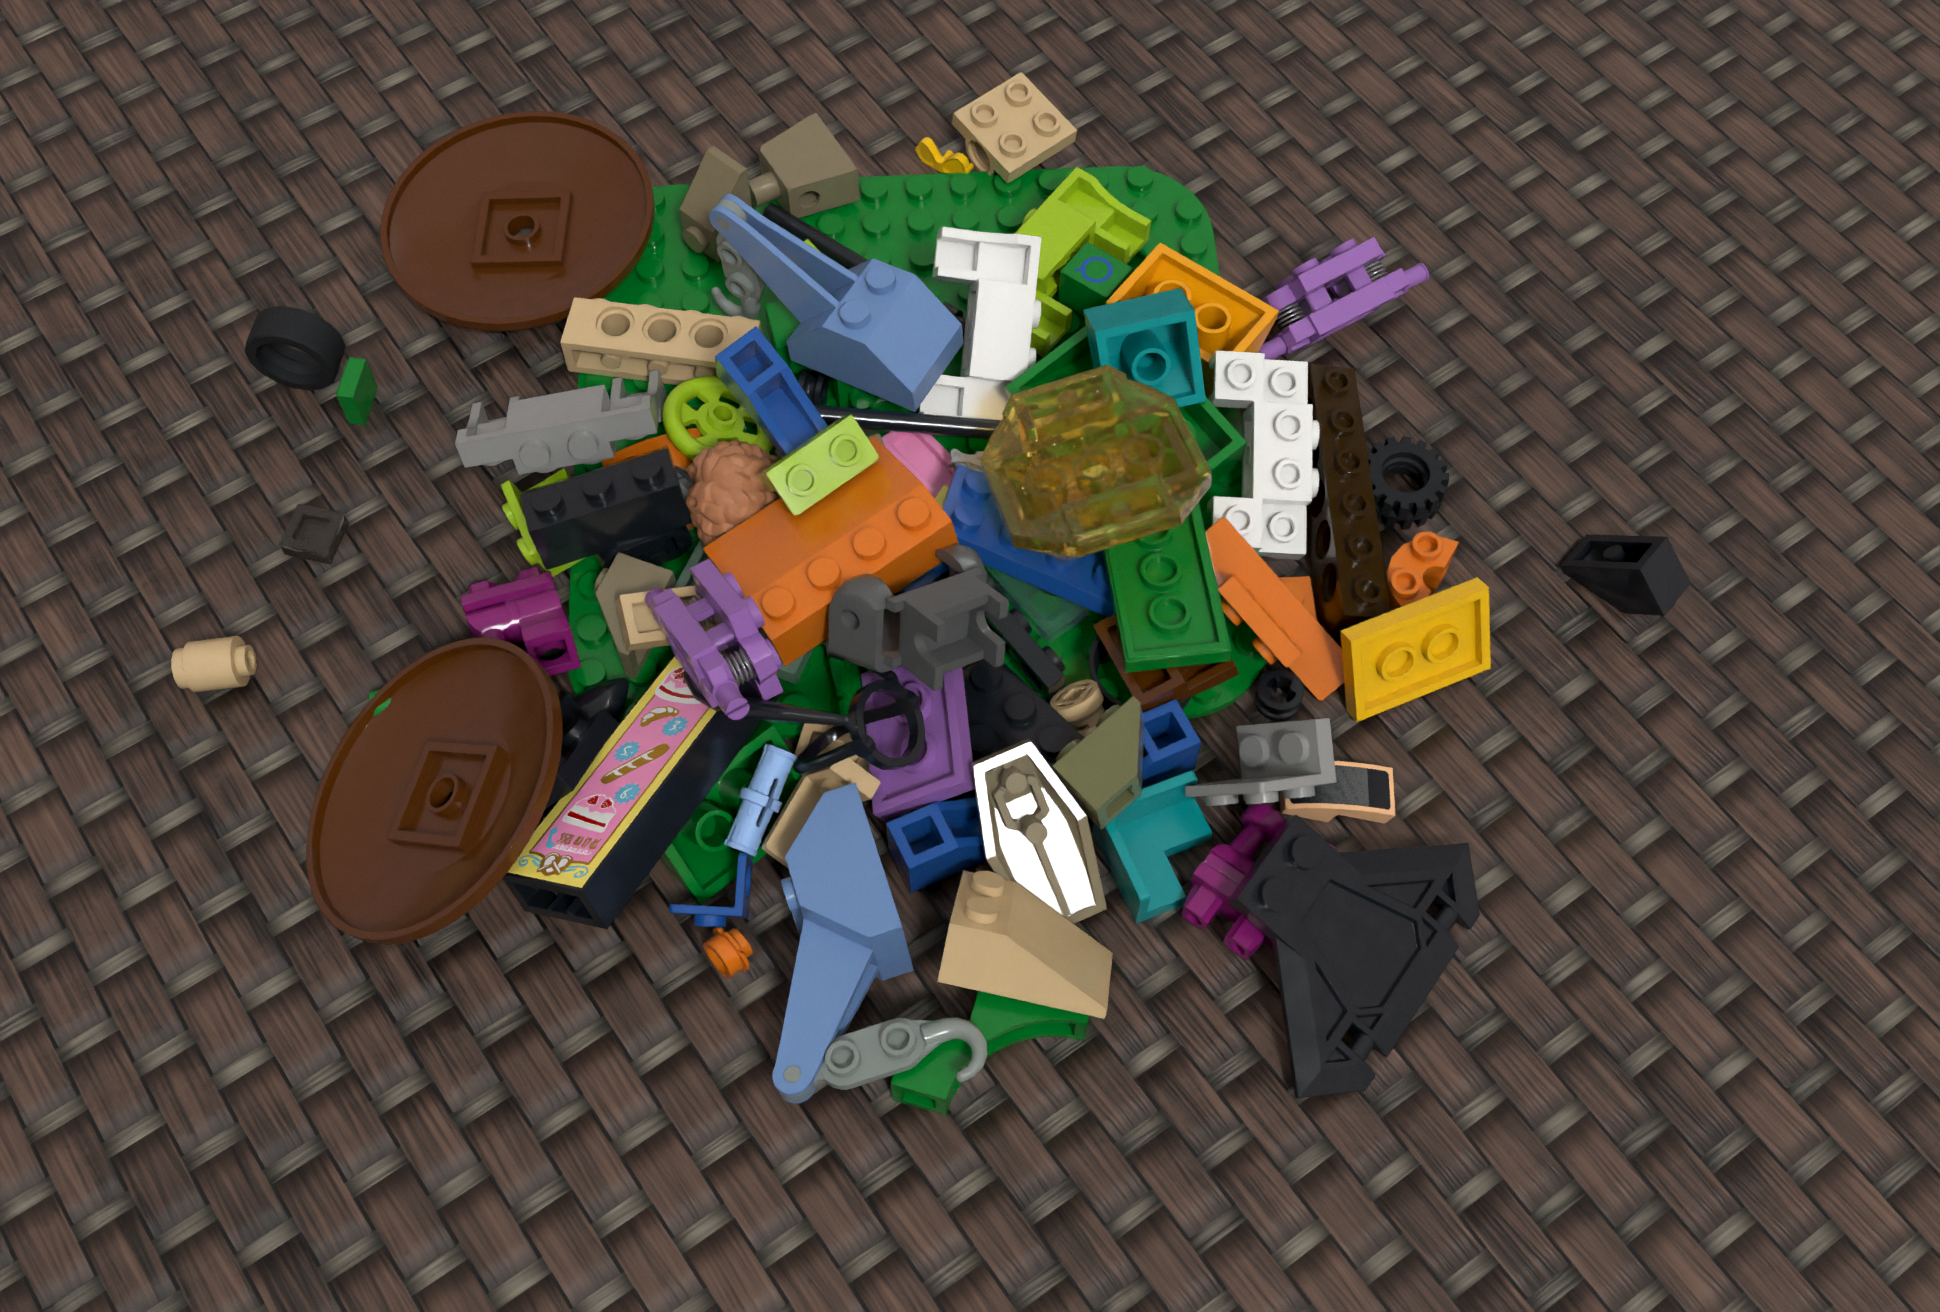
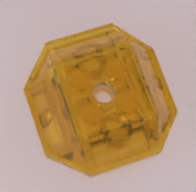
M1104 365L1011 394L1002 413L1003 418L993 432L980 459L982 473L1014 548L1040 551L1063 563L1180 526L1212 485L1211 469L1175 399L1149 385L1127 379V374L1110 365Z

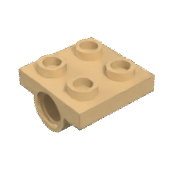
M1022 72L954 112L952 125L966 139V151L974 167L979 172H987L990 176L997 172L1007 184L1075 142L1077 129Z

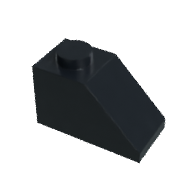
M1586 535L1560 565L1565 575L1622 613L1665 616L1691 583L1668 537Z

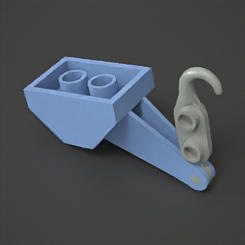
M732 194L723 195L708 215L709 221L719 232L716 236L717 253L720 256L726 278L725 285L734 296L740 298L742 305L734 304L723 295L719 287H713L711 290L713 298L726 314L731 317L743 316L754 320L760 314V299L767 284L800 322L799 326L786 341L791 361L914 412L918 409L964 341L962 324L915 274L874 258L846 269L762 216L739 197Z
M856 782L824 792L785 856L791 877L781 880L790 912H792L797 931L801 936L779 1049L772 1073V1079L779 1095L789 1103H802L814 1094L817 1086L821 1083H827L831 1087L840 1090L852 1089L912 1069L941 1043L953 1039L967 1042L972 1052L968 1065L957 1072V1081L965 1082L975 1077L985 1064L988 1055L987 1041L982 1031L972 1022L965 1019L951 1017L936 1021L895 1018L845 1034L874 978L884 981L912 972L914 969L902 924Z

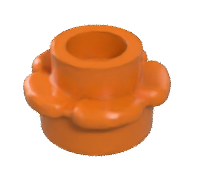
M715 927L713 929L714 936L703 943L707 957L714 967L728 979L739 971L745 973L750 968L748 957L753 954L750 944L735 928L724 932L721 927Z

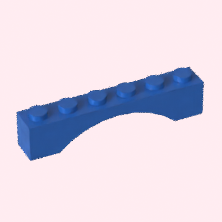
M757 326L715 356L716 374L783 457L828 427L800 386L789 366ZM945 562L940 563L894 595L897 596L945 579L949 572V565Z
M1176 699L1144 712L1142 789L1194 770L1201 745L1199 737ZM976 797L934 802L886 823L888 849L910 894L986 861Z

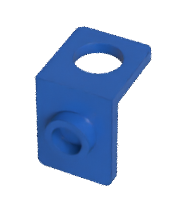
M739 853L735 908L669 904V913L694 916L693 926L726 928L727 918L749 919L753 856L748 853Z

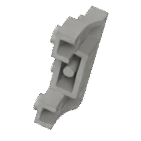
M653 370L649 372L647 392L628 395L622 377L612 379L610 399L605 384L527 399H520L519 396L511 397L509 400L507 417L493 420L488 419L482 402L472 403L468 424L465 429L458 430L455 445L465 468L478 465L494 466L503 461L513 459L517 472L521 475L533 472L548 473L560 467L582 463L589 465L597 464L605 459L615 458L616 440H638L658 432V422H662V409L667 393L660 371Z

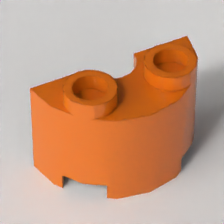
M1426 531L1416 534L1412 541L1403 544L1391 557L1386 571L1391 611L1435 594L1448 571L1459 544L1458 541Z

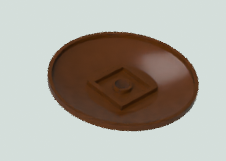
M526 111L497 115L466 125L446 135L423 151L406 168L395 183L385 203L380 227L381 248L387 267L400 290L410 301L430 315L450 324L484 331H512L539 327L567 318L574 297L602 299L630 274L643 255L652 234L655 220L654 193L648 172L634 149L616 133L596 122L575 115L551 111ZM522 228H533L532 232L526 236H514Z
M487 637L469 638L444 645L425 654L395 675L367 703L353 721L332 755L322 777L310 815L306 843V866L313 897L324 916L339 930L359 940L373 944L392 945L421 939L443 929L471 910L488 895L516 862L533 835L549 801L558 771L562 747V714L558 694L550 675L532 655L510 642ZM391 698L388 707L374 716L375 709ZM449 794H452L451 798H450V799L448 800V802L445 804L446 799H447V797L449 796Z

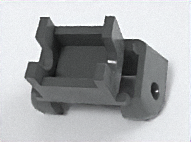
M952 544L936 550V556L949 565V577L893 597L887 585L880 578L871 574H864L846 580L836 590L829 605L828 639L826 640L827 655L880 673L903 666L930 689L936 691L943 688V676L947 672L981 659H985L995 668L1004 664L1005 641L989 628L985 619V611L997 619L1005 618L1008 616L1009 600L986 584L987 572L980 555L969 546Z

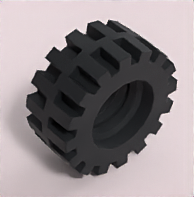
M1402 436L1401 442H1396L1395 437L1386 438L1384 446L1378 442L1372 447L1371 452H1367L1377 520H1386L1385 527L1393 529L1395 523L1401 524L1402 530L1411 528L1413 522L1417 527H1420L1426 523L1428 518L1432 519L1441 506L1449 483V473H1446L1448 465L1445 459L1438 461L1440 452L1435 448H1432L1430 451L1425 449L1427 442L1419 439L1417 444L1411 443V437ZM1394 473L1404 474L1413 478L1421 489L1410 493L1400 492L1387 484L1383 477Z

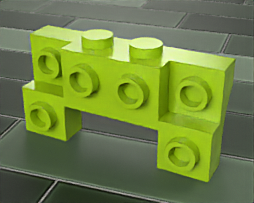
M1078 167L1069 174L1038 209L1033 208L1027 213L1021 227L1015 233L1042 237L1035 296L1036 300L1041 301V317L1037 329H1032L1030 348H1035L1036 354L1043 358L1071 328L1072 310L1052 299V296L1059 290L1060 271L1086 242L1128 264L1149 240L1151 220L1120 203L1100 184L1096 177Z

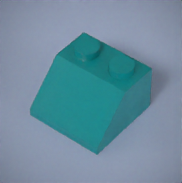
M1181 288L1084 309L1090 354L1109 423L1206 402L1195 309Z

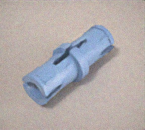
M766 743L748 788L742 787L738 797L743 800L727 839L723 843L754 857L758 853L757 850L773 812L779 813L782 802L778 801L793 763L797 759L796 755Z

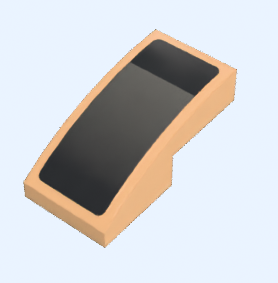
M1334 761L1337 782L1316 785L1315 796L1283 799L1282 791H1280V811L1282 814L1298 815L1302 818L1329 822L1337 815L1383 824L1396 816L1393 768Z

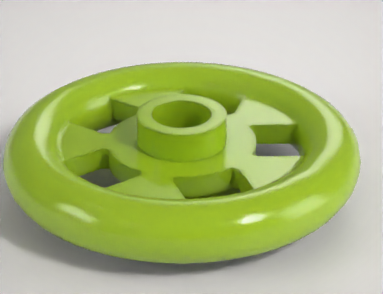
M702 376L686 380L677 385L665 399L662 409V421L665 432L674 446L692 461L703 449H709L711 446H715L718 442L722 441L729 443L736 439L739 442H747L750 445L756 444L768 453H770L774 446L757 424V435L743 432L744 421L755 423V421L719 377ZM698 397L705 404L698 411H695L686 403ZM721 397L730 399L738 403L740 407L736 409L728 403L719 401ZM696 424L702 437L695 439L686 430L685 426Z

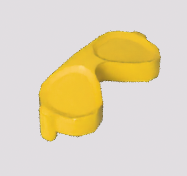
M924 137L915 147V151L921 161L941 173L968 174L974 168V164H969L968 158L963 153L958 152L954 154L951 150H948L942 156L933 140L929 137Z

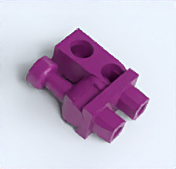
M533 567L520 571L515 577L516 581L496 586L495 583L486 580L471 584L468 594L460 596L472 638H495L512 644L524 642L527 653L541 663L550 676L581 668L572 632L554 586L551 572L543 573L540 568ZM560 648L566 650L564 655L555 660L546 661L539 659L545 651Z
M1266 803L1249 804L1241 814V823L1244 829L1229 845L1221 844L1215 846L1204 862L1200 863L1193 873L1189 894L1181 913L1183 919L1202 930H1206L1217 913L1233 922L1234 925L1226 934L1223 943L1230 951L1244 960L1250 958L1263 943L1269 947L1273 943L1228 902L1230 896L1255 863L1252 858L1262 841L1270 842L1285 821L1278 811Z

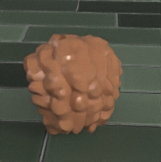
M735 439L729 443L727 441L718 442L709 449H703L695 457L692 464L686 469V475L693 480V484L688 490L685 503L690 510V518L693 525L697 527L698 539L702 540L704 545L707 546L780 498L776 491L768 492L757 476L779 460L777 456L770 455L756 444L750 445L747 442H739Z

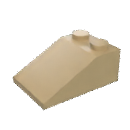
M963 870L949 923L937 982L1105 1019L1108 1007L1113 953L1019 883L1005 880L999 874L990 871L973 873Z

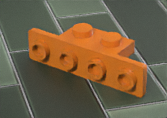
M1220 518L1205 533L1217 586L1219 587L1218 591L1223 596L1221 599L1223 612L1236 626L1243 621L1250 626L1257 634V637L1251 643L1269 664L1272 665L1279 659L1286 668L1289 667L1318 700H1324L1344 683L1342 648L1226 518Z

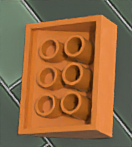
M875 436L870 438L869 441L878 453L879 459L801 514L792 515L782 499L779 498L702 548L722 575L728 572L732 573L743 592L744 598L747 596L752 597L765 622V625L758 629L765 639L768 638L785 667L828 639L829 605L836 590L846 580L864 574H871L880 578L890 589L892 595H894L943 562L936 556L937 549L952 544H959L953 522L924 484Z

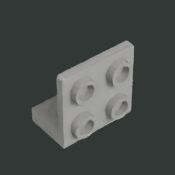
M1330 718L1236 726L1242 778L1185 786V796H1205L1206 806L1239 803V794H1243V800H1245L1246 804L1279 801L1278 791H1282L1283 799L1315 796L1316 785L1337 782Z

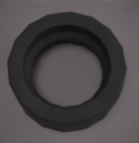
M275 306L266 308L257 314L246 341L245 354L249 362L261 374L273 381L291 388L317 390L324 389L333 383L346 346L341 334L330 323L319 316L299 308ZM287 345L292 346V347H295V348H298V349H300V350H302V351H304V352H301V351L292 349V348L288 347Z

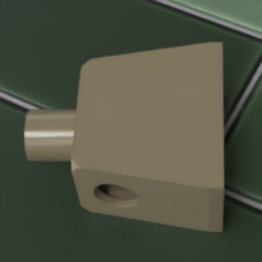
M817 113L808 116L760 147L758 152L761 175L749 180L751 202L754 207H759L777 199L784 210L801 218L860 200L858 168Z

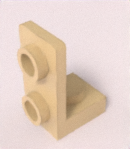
M846 758L813 773L802 775L765 838L762 849L788 868L785 856L824 792L856 782L861 801L864 802L872 799L881 781L850 758Z

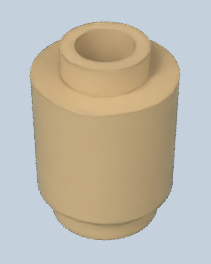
M240 636L187 642L184 648H177L173 651L171 659L172 674L177 686L181 689L190 688L193 692L246 686L250 675L255 674L257 667L256 656L252 646L246 645Z

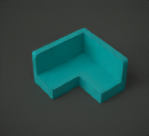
M1189 771L1143 788L1141 795L1102 830L1093 823L1092 833L1135 924L1184 906L1186 895L1167 857L1206 843L1211 839L1212 831L1195 797L1185 796V786L1198 783L1194 771Z

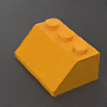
M1159 243L1106 301V304L1181 288L1195 309L1205 396L1209 399V396L1214 391V369H1209V359L1216 350L1258 353L1278 317L1279 310L1166 245Z

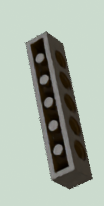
M1310 363L1308 365L1307 404H1313V420L1318 421L1320 429L1318 446L1315 450H1312V468L1318 469L1319 488L1317 496L1312 498V502L1307 505L1306 532L1318 622L1335 642L1342 646L1341 630L1390 612L1391 606L1355 368Z

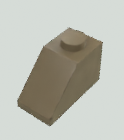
M712 146L706 151L680 207V215L683 226L682 235L688 246L697 253H705L718 263L721 261L717 253L716 236L719 232L709 221L708 215L725 194L739 197L750 207H752L747 168L715 146Z
M618 552L610 568H604L600 572L595 583L594 593L627 677L636 680L652 648L626 651L615 602L619 595L647 592L655 588H674L676 580L674 572Z

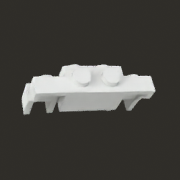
M942 227L937 231L932 280L970 285L960 377L941 375L920 404L918 414L1022 422L1023 411L1006 393L1005 387L1036 364V349L1030 348L1032 329H1037L1041 317V301L1036 300L1035 296L1042 237L979 232L950 227Z
M1216 350L1209 359V369H1214V391L1209 396V400L1215 407L1246 409L1243 413L1242 437L1247 441V445L1242 459V498L1213 496L1207 502V512L1212 513V525L1220 518H1226L1258 555L1274 559L1299 560L1306 555L1307 505L1312 502V498L1317 496L1319 488L1318 469L1312 468V450H1315L1318 446L1320 429L1318 421L1313 420V404H1307L1308 362L1265 359V353Z

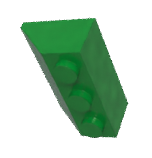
M762 721L659 859L699 905H702L737 877L738 855L744 852L723 843L727 839L743 800L738 796L742 787L748 788L764 750V744H770L790 752L775 726L766 721ZM793 766L778 801L782 802L779 813L773 812L757 850L758 853L756 857L753 856V864L767 854L762 849V844L802 775L794 771Z

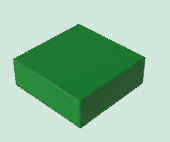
M349 357L336 393V397L349 424L366 425L378 388L367 360L362 358Z

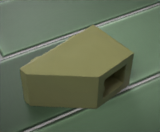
M1134 696L1122 706L1117 704L1106 710L1099 718L1096 728L1082 741L1076 739L1068 743L1060 751L1056 758V763L1052 766L1055 774L1084 813L1101 830L1134 802L1142 792L1145 724L1141 703Z

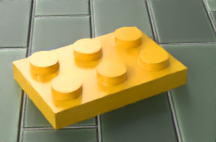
M1477 577L1341 630L1346 711L1356 722H1359L1491 669L1489 587Z

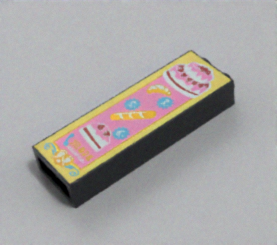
M725 650L720 652L724 658L725 656H728V658L731 660V658ZM674 655L614 729L575 789L558 800L538 824L522 853L503 877V880L524 911L608 929L762 721L744 718L732 720L727 715L719 714L697 701L683 679L684 668ZM744 680V684L740 683L739 690L742 696L762 700L749 681ZM783 692L767 701L777 702Z

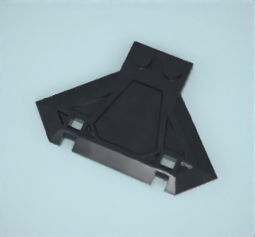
M1294 815L1285 819L1230 896L1228 902L1273 941L1295 1098L1364 1091L1368 1088L1376 1075L1364 1063L1373 1049L1385 1057L1389 1056L1459 948V945L1449 932L1456 922L1467 930L1471 929L1480 916L1468 843L1338 852L1298 815ZM1431 903L1438 907L1433 917L1426 912ZM1349 1029L1354 1034V1037L1346 1046L1341 1039Z

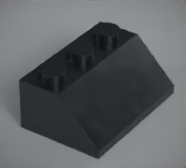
M668 446L520 494L528 532L546 570L692 524Z

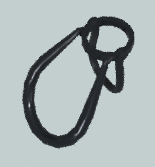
M868 669L885 680H876L859 688L850 701L848 715L743 696L750 706L749 712L743 717L744 719L834 725L817 737L797 756L796 761L793 763V769L800 775L813 773L854 755L864 758L869 764L881 770H896L907 766L917 759L923 749L925 738L924 720L919 708L920 699L914 692L900 685L897 674L892 670L880 673ZM684 670L683 679L694 698L719 714H724L719 706L715 708L710 706ZM873 692H883L896 700L894 703L864 711L865 703ZM904 713L908 720L910 732L908 746L901 757L890 758L876 749L874 740L866 734L865 725ZM849 732L852 739L851 742L817 756L833 741Z

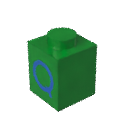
M1086 242L1060 271L1058 301L1084 316V309L1106 305V301L1133 273V268Z

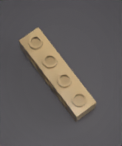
M574 297L560 344L567 369L570 372L649 381V372L659 370L664 384L679 385L686 380L696 377H718L716 374L715 356L755 326H757L761 333L762 329L760 320L748 319L743 316L729 317L705 314L696 310L681 311L657 308L648 304L633 305L610 302L600 298L585 299Z

